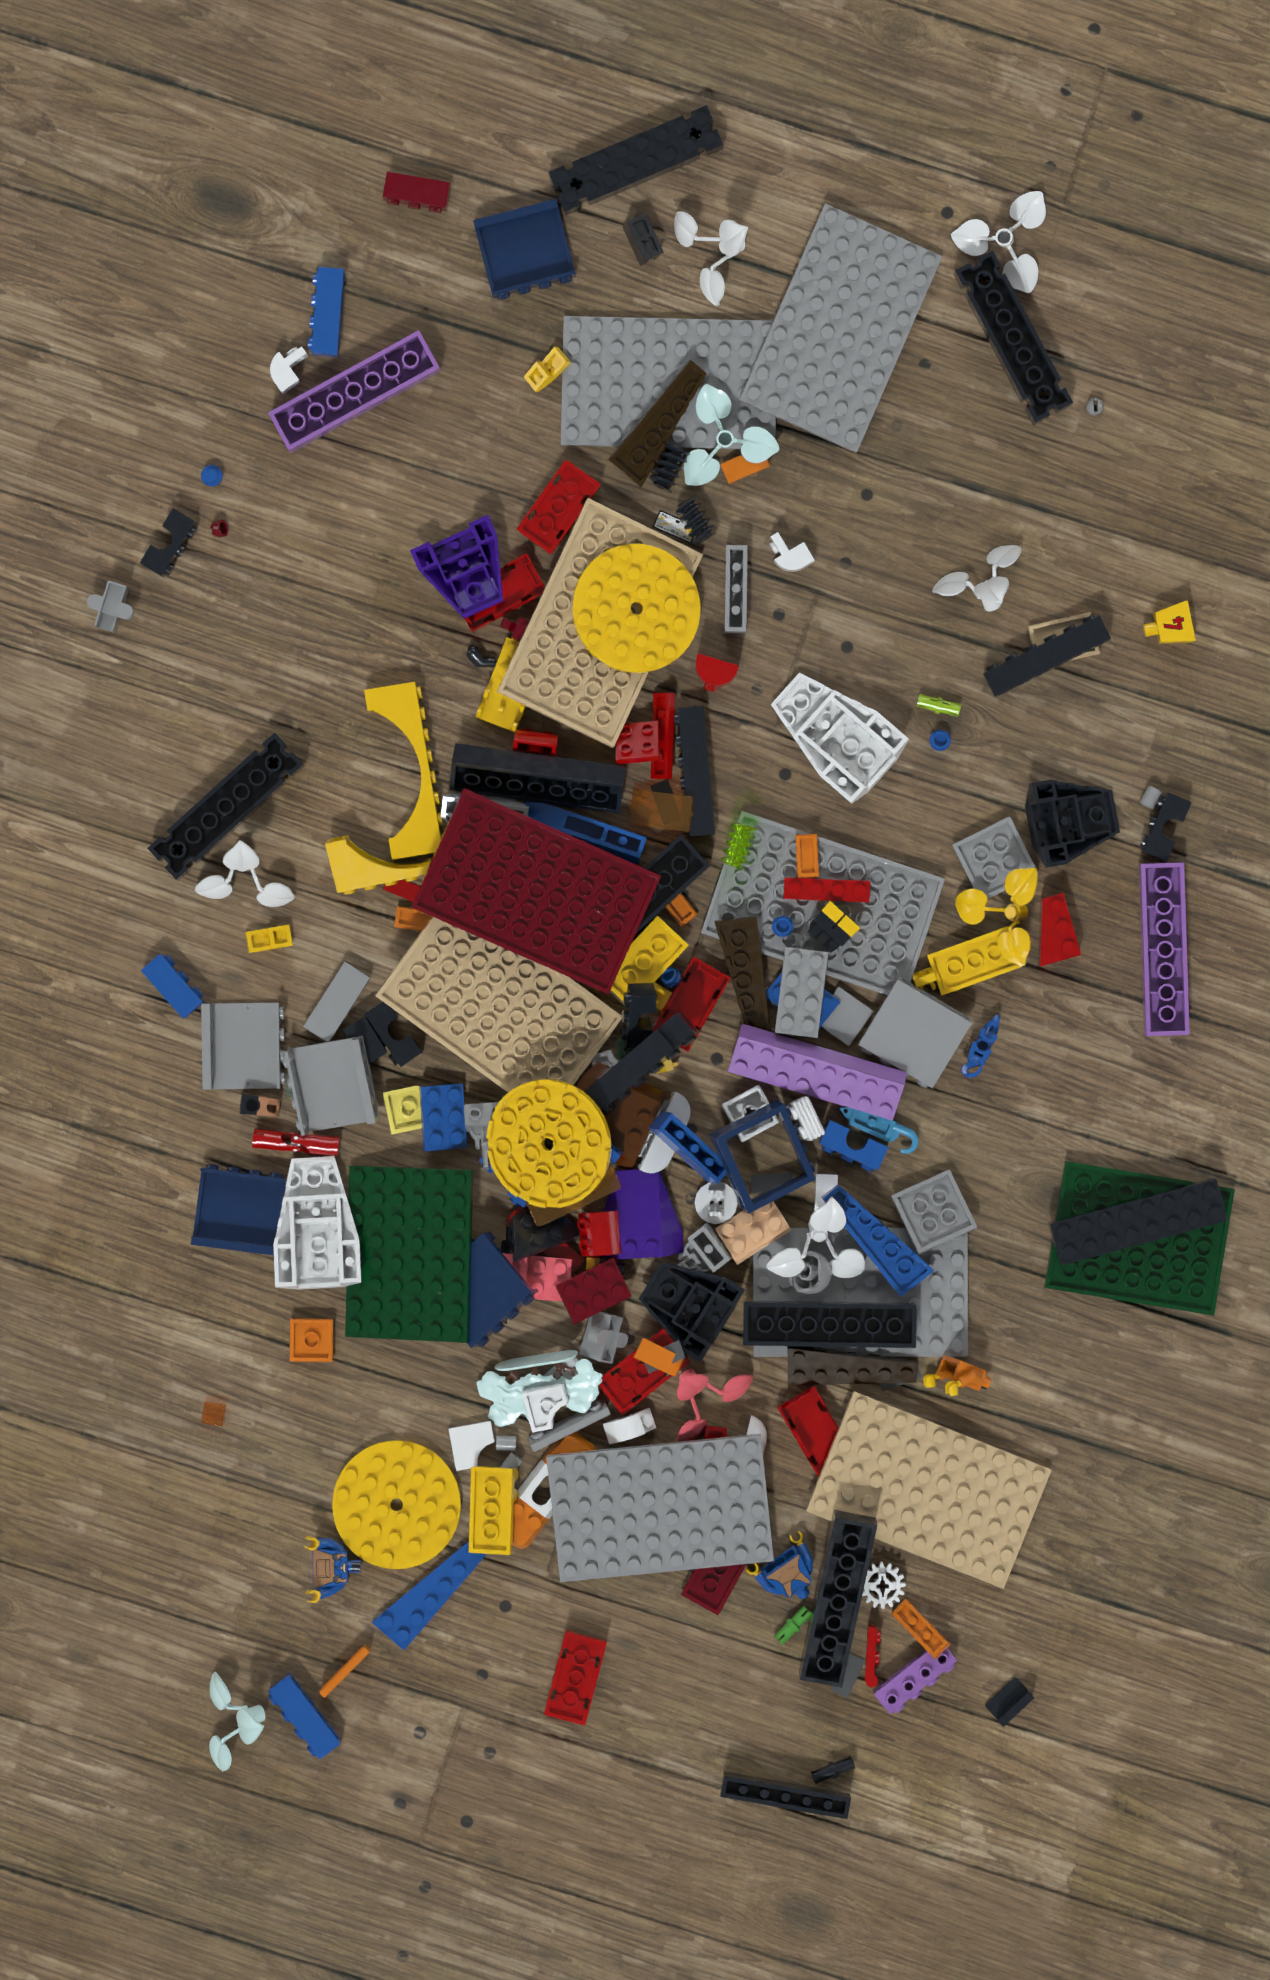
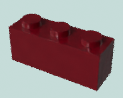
M387 171L382 197L384 201H387L386 204L399 206L400 203L407 204L410 209L420 210L421 207L429 208V212L441 214L442 211H447L451 183Z

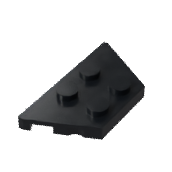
M536 1207L514 1215L510 1219L513 1232L511 1241L514 1244L513 1262L580 1238L579 1228L554 1207Z

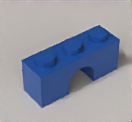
M829 1120L824 1130L825 1134L821 1136L819 1144L823 1145L821 1149L831 1154L834 1151L841 1153V1159L850 1163L856 1160L862 1163L860 1167L872 1172L873 1169L878 1171L889 1147L868 1138L862 1148L857 1150L851 1149L846 1143V1136L850 1129Z

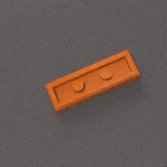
M905 1598L891 1613L934 1659H937L951 1645L908 1599Z
M364 1644L321 1687L319 1693L325 1698L369 1654L371 1649Z

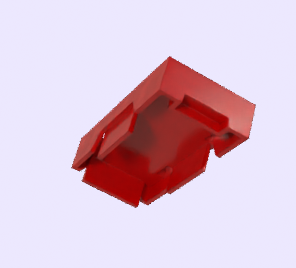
M565 460L519 524L516 531L552 556L578 518L584 506L581 504V501L586 495L589 496V499H592L601 487V484L568 460ZM560 475V480L556 485H554L553 482ZM535 510L536 514L533 516L531 520H529V516L531 515L532 511ZM563 530L564 533L562 534L560 539H556V536L559 534V532Z
M527 553L500 568L503 602L466 618L465 620L472 633L542 595L545 586ZM515 565L516 568L508 572L505 571L506 568ZM529 594H531V596H532L531 598H529V599H527L526 601L522 602V600H521L522 598H524V597L528 596ZM491 615L494 616L493 619L484 622V619L488 618Z
M693 957L680 983L676 986L653 1026V1032L659 1029L677 1012H684L694 1026L699 1027V1031H701L731 978ZM689 972L691 975L685 983L682 980L686 973ZM719 989L720 993L715 1000L712 997L715 991ZM667 1009L669 1013L665 1020H663L661 1017ZM693 1043L690 1044L689 1046H687V1045L684 1046V1045H683V1046H681L680 1048L683 1049V1050H685V1051H687V1052H689V1050H690V1048L692 1047Z
M664 1328L648 1339L662 1347L674 1343V1340L666 1333ZM638 1348L604 1373L602 1383L599 1384L622 1415L672 1377V1375L667 1376L661 1370L648 1374L645 1363L634 1358ZM686 1355L679 1371L690 1363ZM619 1367L621 1370L612 1376L611 1372ZM640 1393L642 1397L633 1402L632 1399Z
M812 1385L777 1406V1409L816 1475L819 1477L838 1431V1426L816 1388ZM818 1401H820L823 1405V1411H821L819 1406L817 1405ZM791 1418L792 1422L795 1425V1428H791L790 1424L787 1421L788 1419ZM811 1455H813L814 1459L816 1460V1465H813V1463L811 1462L809 1458L811 1457Z
M566 1629L544 1715L586 1725L607 1640ZM563 1648H568L566 1657L563 1658ZM599 1656V1666H594L596 1657ZM552 1690H557L555 1698L550 1699ZM585 1699H590L588 1707L584 1708Z

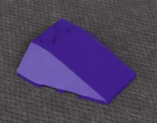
M489 515L468 523L470 528L433 545L427 542L410 550L418 570L464 619L503 602L498 538Z
M639 1169L615 1170L604 1211H618L621 1254L598 1257H613L614 1259L653 1258L684 1252L683 1230L660 1172L646 1173Z

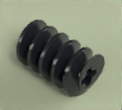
M666 444L665 449L668 452L660 454L664 460H657V464L661 468L654 467L653 472L657 476L650 475L649 479L658 488L672 493L668 485H676L672 477H680L675 471L684 469L679 463H687L683 455H690V453L675 445Z
M695 495L677 506L679 508L675 513L676 515L683 514L679 519L680 522H687L684 529H692L688 534L689 537L696 536L693 544H700L716 533H711L715 527L714 525H706L710 518H702L706 511H698L702 504H694L697 498Z

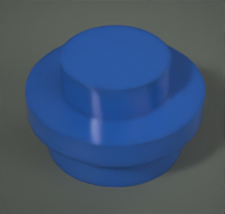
M208 465L201 472V479L207 486L214 487L222 481V471L215 465Z
M936 730L931 734L929 743L934 750L944 751L950 746L951 737L944 730Z
M779 916L774 919L772 930L777 936L786 937L793 931V922L787 916Z
M668 967L661 974V982L666 988L677 986L682 978L681 972L677 968Z

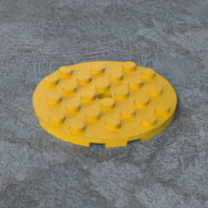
M625 544L611 548L596 557L586 567L575 586L572 617L577 635L593 657H596L612 669L630 673H647L661 669L675 661L685 652L697 632L701 606L696 584L686 567L673 555L660 548L646 544ZM632 603H639L642 606L640 614L632 613Z
M539 1079L524 1083L511 1090L499 1101L488 1123L486 1138H488L489 1151L487 1153L493 1171L510 1193L529 1202L528 1204L542 1208H561L577 1203L598 1187L609 1167L611 1136L606 1119L597 1104L585 1092L569 1083L554 1079ZM546 1138L554 1141L552 1149L545 1147L544 1140Z
M393 1440L373 1444L359 1452L347 1463L340 1473L334 1488L332 1509L336 1528L344 1543L353 1553L364 1561L378 1567L406 1569L429 1561L449 1543L459 1522L461 1498L459 1486L453 1472L438 1454L415 1442ZM393 1499H400L403 1503L402 1509L396 1511L392 1509L391 1501Z

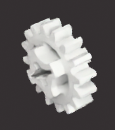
M880 1561L878 1567L872 1563V1569H868L862 1596L867 1595L866 1603L872 1600L874 1608L880 1604L881 1608L884 1609L887 1603L890 1607H893V1600L900 1601L898 1594L904 1595V1591L900 1589L906 1586L905 1582H900L904 1576L903 1574L897 1575L899 1568L896 1567L892 1570L891 1563H888L886 1567L882 1561ZM877 1572V1577L874 1580H869ZM886 1572L892 1574L896 1580L887 1578ZM881 1576L885 1584H888V1586H884L883 1594L879 1586H876L880 1584ZM869 1590L878 1593V1598L872 1596ZM891 1590H895V1592L887 1598V1594Z

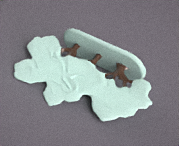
M565 1350L502 1361L495 1365V1369L499 1371L510 1370L506 1377L499 1376L492 1371H487L483 1375L482 1380L476 1383L479 1395L494 1402L490 1407L488 1418L494 1421V1424L498 1427L514 1424L521 1414L526 1415L529 1421L522 1396L523 1390L564 1382L569 1403L566 1406L573 1411L586 1413L591 1407V1402L599 1394L598 1385L602 1383L603 1375L594 1371L592 1363L587 1359L577 1361L573 1368L564 1365L562 1362L571 1360L578 1355L576 1350ZM555 1364L556 1370L552 1375L542 1376L539 1374L538 1366ZM529 1367L533 1369L525 1377H520L515 1371L516 1369ZM563 1369L564 1372L568 1371L573 1378L571 1380L566 1379L561 1370ZM572 1370H577L578 1374H574ZM559 1373L560 1377L556 1379L555 1375ZM510 1378H512L513 1384L511 1385L508 1383V1380Z

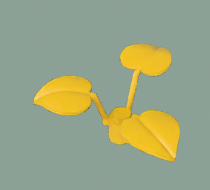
M1037 868L1015 869L1006 876L1005 890L1011 895L1010 900L1014 903L1009 904L1006 908L986 907L988 897L979 889L965 890L955 899V906L959 916L968 924L973 925L983 921L985 911L1005 912L1007 919L1013 921V923L1008 927V932H1002L999 935L998 949L1007 961L1019 966L1026 965L1031 940L1026 930L1014 927L1020 924L1019 920H1024L1028 916L1026 904L1033 899L1038 882Z

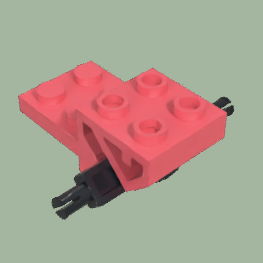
M506 1227V1240H502L501 1252L530 1288L538 1289V1292L534 1295L535 1299L562 1302L555 1285L571 1278L573 1259L530 1256L513 1262L514 1244L511 1241L513 1232L511 1227Z

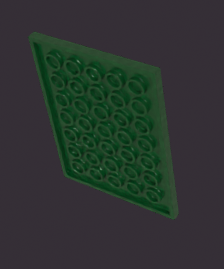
M1065 1161L1055 1221L1196 1182ZM1219 1186L1228 1220L1225 1222L1062 1266L1058 1263L1052 1241L1044 1288L1214 1316L1235 1189Z
M349 1166L348 1203L360 1240L361 1283L346 1286L345 1337L469 1343L474 1170Z

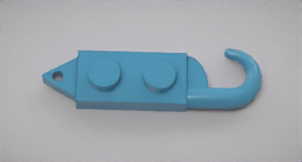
M849 1107L840 1108L849 1121V1125L882 1140L892 1142L898 1138L899 1134L909 1137L912 1145L908 1149H900L901 1153H912L918 1147L919 1139L916 1132L893 1120Z

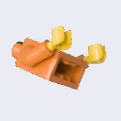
M943 1355L936 1374H927L923 1377L924 1387L927 1388L935 1387L936 1379L940 1381L943 1379L950 1380L945 1384V1393L950 1394V1396L958 1395V1387H968L979 1391L981 1388L988 1389L991 1384V1378L986 1376L985 1370Z

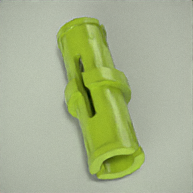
M919 694L916 707L935 711L936 714L940 712L958 717L961 704L943 700L942 697L934 698Z

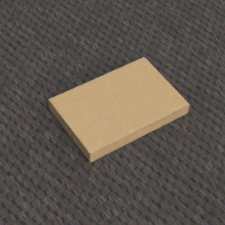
M1091 612L1028 626L1031 644L1036 643L1039 646L1045 643L1043 639L1053 634L1057 637L1064 633L1063 629L1073 624L1077 627L1083 624L1082 620L1090 616ZM1099 646L1072 660L1100 654Z

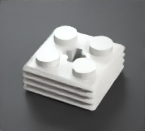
M757 1085L723 1103L722 1107L732 1123L744 1117V1114L747 1113V1108L750 1107L751 1110H758L768 1105L769 1102L760 1085ZM775 1115L737 1135L741 1142H744L779 1123V1120Z
M800 1097L788 1103L791 1111V1116L789 1117L791 1121L795 1120L798 1126V1137L800 1140L813 1141V1139H817V1137L825 1134L809 1097Z

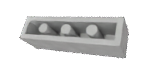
M726 545L724 633L746 634L748 545Z

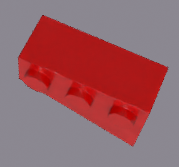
M1060 893L1040 899L1038 967L1081 955L1064 894Z

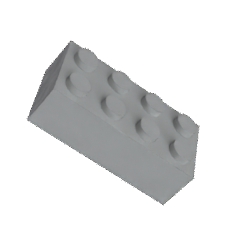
M785 947L775 1033L818 1038L828 952Z

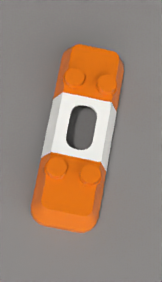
M577 1431L554 1442L518 1489V1497L514 1502L513 1545L519 1549L527 1548L553 1515L551 1498L544 1505H538L532 1499L534 1490L548 1476L546 1456L597 1450L590 1441Z

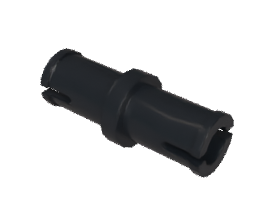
M848 1756L834 1763L832 1761L828 1762V1765L814 1771L812 1770L811 1775L815 1784H818L832 1777L834 1779L838 1778L839 1774L856 1768L852 1757Z

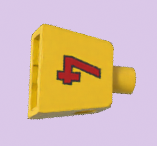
M1188 601L1155 612L1153 614L1154 622L1143 624L1145 637L1157 635L1159 644L1192 643L1196 641Z

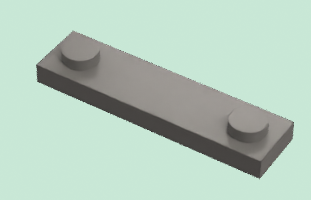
M605 1399L591 1403V1407L586 1413L577 1412L555 1423L553 1429L533 1432L528 1437L533 1452L610 1415L611 1413Z

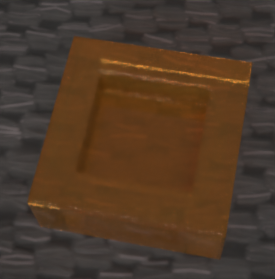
M205 1401L201 1423L223 1426L226 1404Z

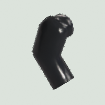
M476 645L468 647L467 658L476 667H495V657H483L479 652V647Z

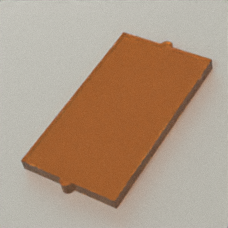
M633 789L632 803L629 805L631 809L629 824L689 832L691 816H693V796Z

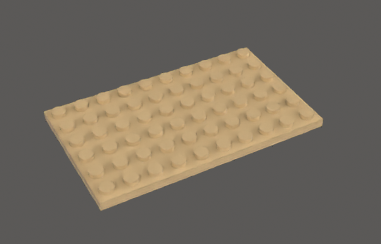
M587 498L497 692L613 748L648 672L630 673L612 669L596 657H593L585 648L577 635L572 617L573 593L577 581L586 567L596 557L611 548L625 544H646L670 553L686 567L692 578L703 554ZM632 603V613L640 614L642 606L639 603Z
M431 917L375 994L377 998L508 1093L524 1083L539 1079L560 1080L574 1085L622 1019L619 1013L570 977L434 917Z
M853 1391L805 1510L829 1521L832 1520L834 1510L876 1517L878 1526L875 1539L1004 1589L1052 1470Z

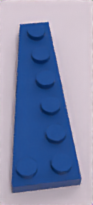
M839 1184L821 1197L825 1203L833 1197L841 1205L846 1216L844 1227L900 1297L934 1271Z
M469 1541L466 1542L447 1560L375 1618L372 1624L400 1648L405 1650L486 1554L469 1553Z

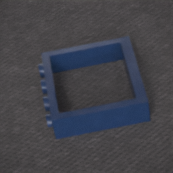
M778 1100L709 1134L740 1207L748 1214L816 1180L813 1174L815 1172L814 1165L810 1160L808 1161L805 1155L807 1149L797 1136L799 1130L796 1124L790 1120L791 1111L787 1104H783ZM779 1114L804 1173L751 1200L726 1140Z

